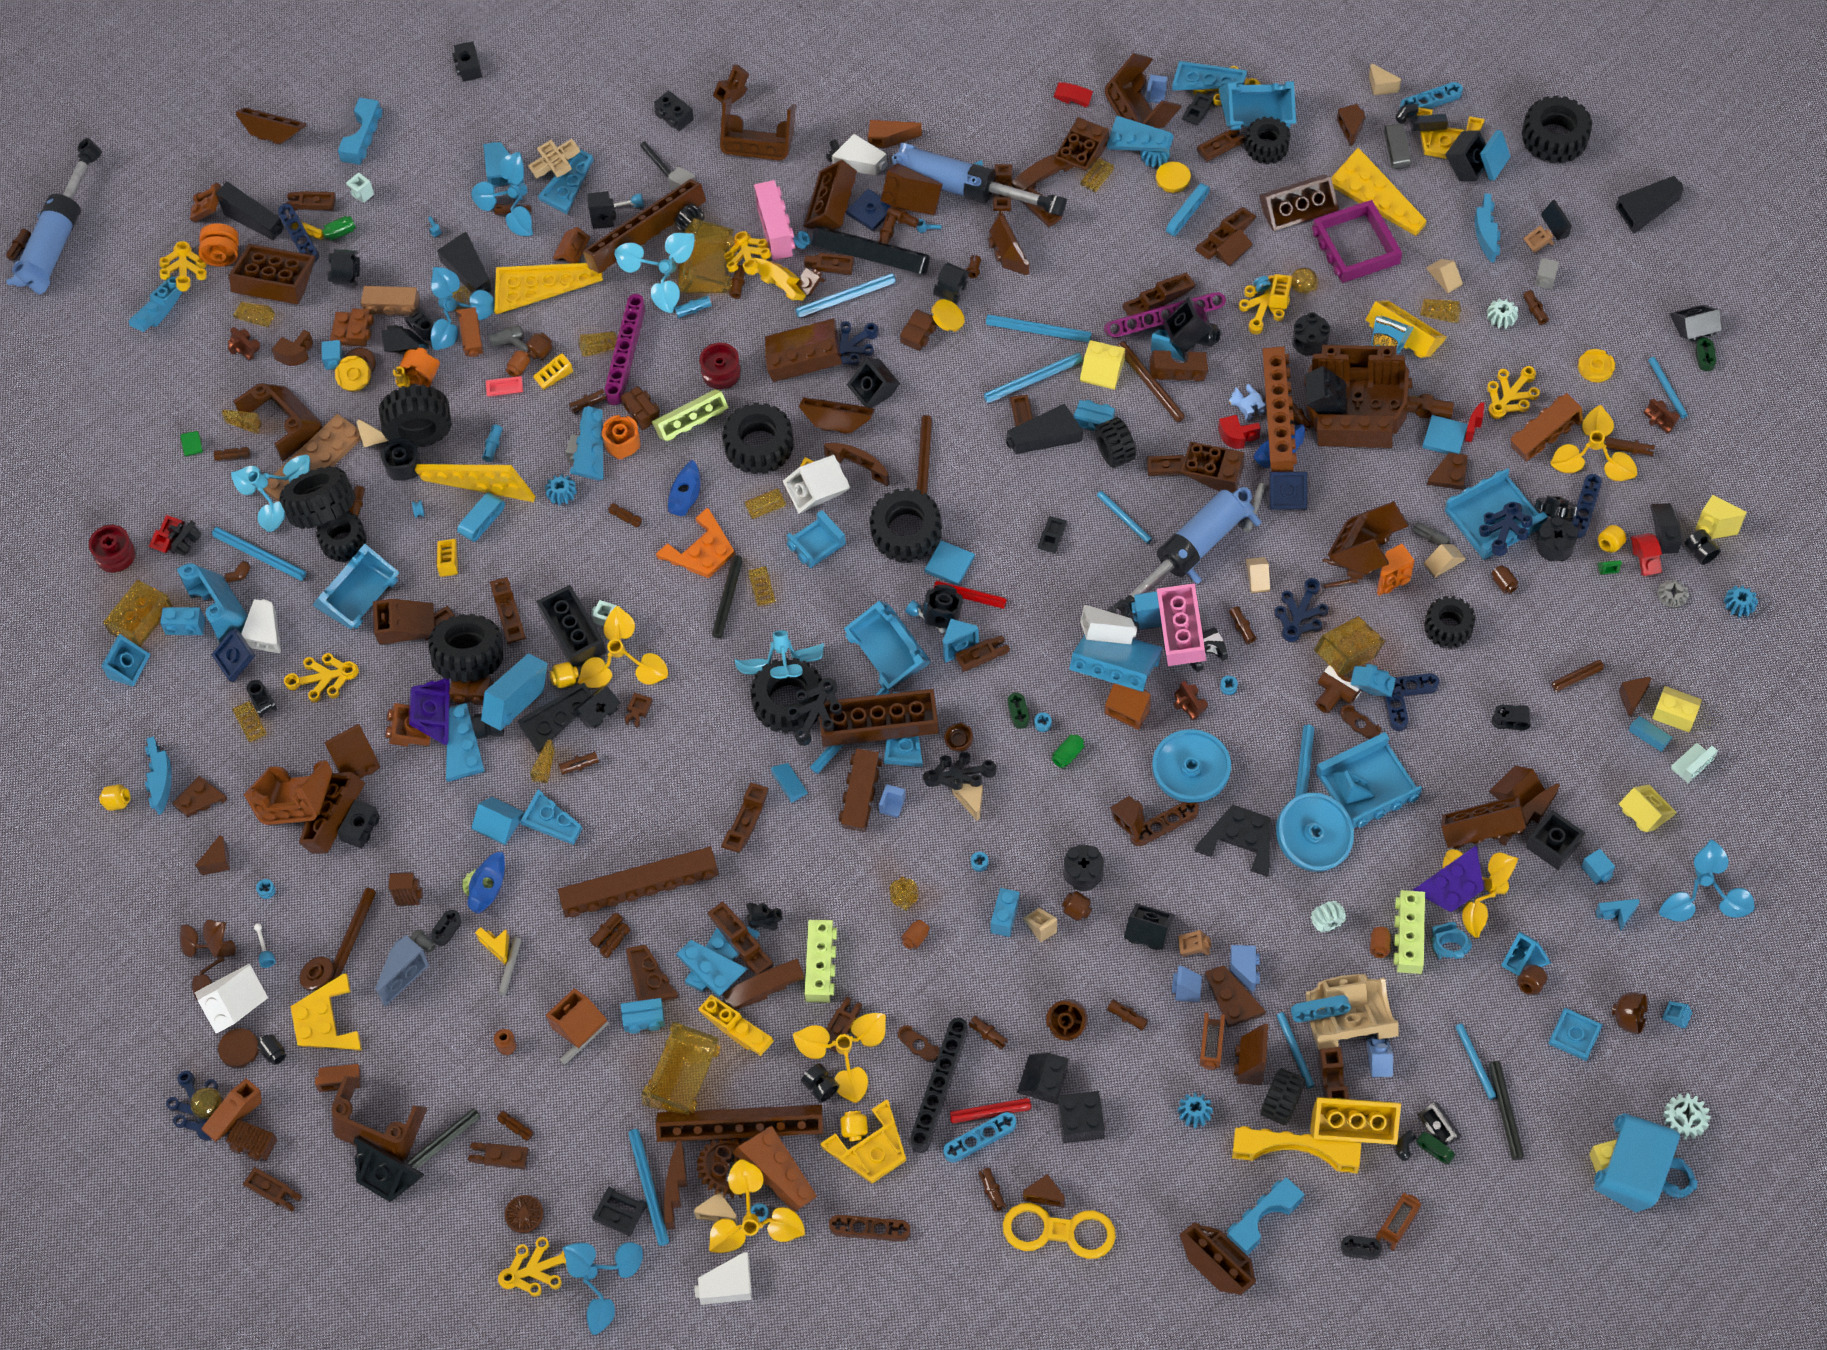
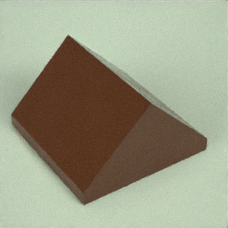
M1515 765L1489 790V793L1498 800L1520 795L1522 807H1524L1545 789L1534 769Z

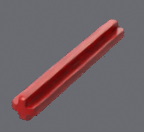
M936 581L934 587L939 584L952 586L957 589V593L961 594L963 599L1002 609L1005 608L1007 603L1006 598L942 581Z
M1029 1098L955 1110L950 1112V1119L952 1123L998 1116L1005 1112L1027 1111L1031 1109V1102Z

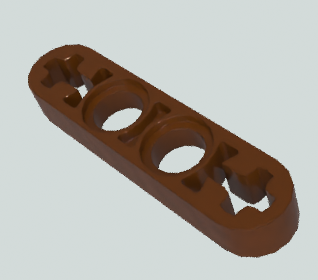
M1182 802L1144 822L1140 835H1143L1142 839L1135 840L1130 836L1131 843L1135 846H1143L1190 822L1198 816V804ZM1187 807L1193 809V813L1190 811L1186 812ZM1170 815H1176L1178 821L1171 823L1167 818ZM1152 824H1159L1161 830L1156 832L1150 827Z
M835 1215L829 1221L831 1233L841 1237L902 1242L906 1241L911 1234L909 1224L903 1220ZM837 1221H841V1224L844 1225L840 1226V1230H836L834 1226L837 1224ZM848 1221L850 1222V1231H847L846 1227L848 1226ZM856 1223H863L865 1229L862 1232H856L853 1229ZM883 1224L886 1227V1231L883 1234H877L874 1231L876 1225ZM889 1225H892V1230H899L900 1227H904V1230L907 1232L899 1235L898 1231H892V1235H889Z

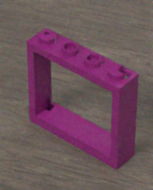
M1373 200L1314 219L1313 227H1311L1313 236L1318 239L1320 249L1324 250L1328 263L1332 264L1335 276L1338 275L1342 283L1401 264L1402 251ZM1366 216L1387 253L1346 267L1325 229Z

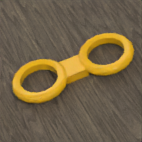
M1020 1203L1009 1210L1003 1221V1234L1006 1240L1014 1248L1022 1251H1035L1043 1247L1050 1240L1066 1242L1070 1249L1078 1256L1086 1259H1096L1109 1252L1116 1238L1115 1227L1111 1220L1103 1213L1095 1210L1082 1211L1074 1215L1071 1220L1050 1217L1048 1212L1040 1205ZM1023 1212L1037 1214L1044 1223L1042 1235L1032 1242L1019 1240L1011 1230L1013 1219ZM1093 1219L1104 1225L1107 1231V1238L1101 1247L1088 1250L1077 1244L1074 1238V1231L1080 1222Z

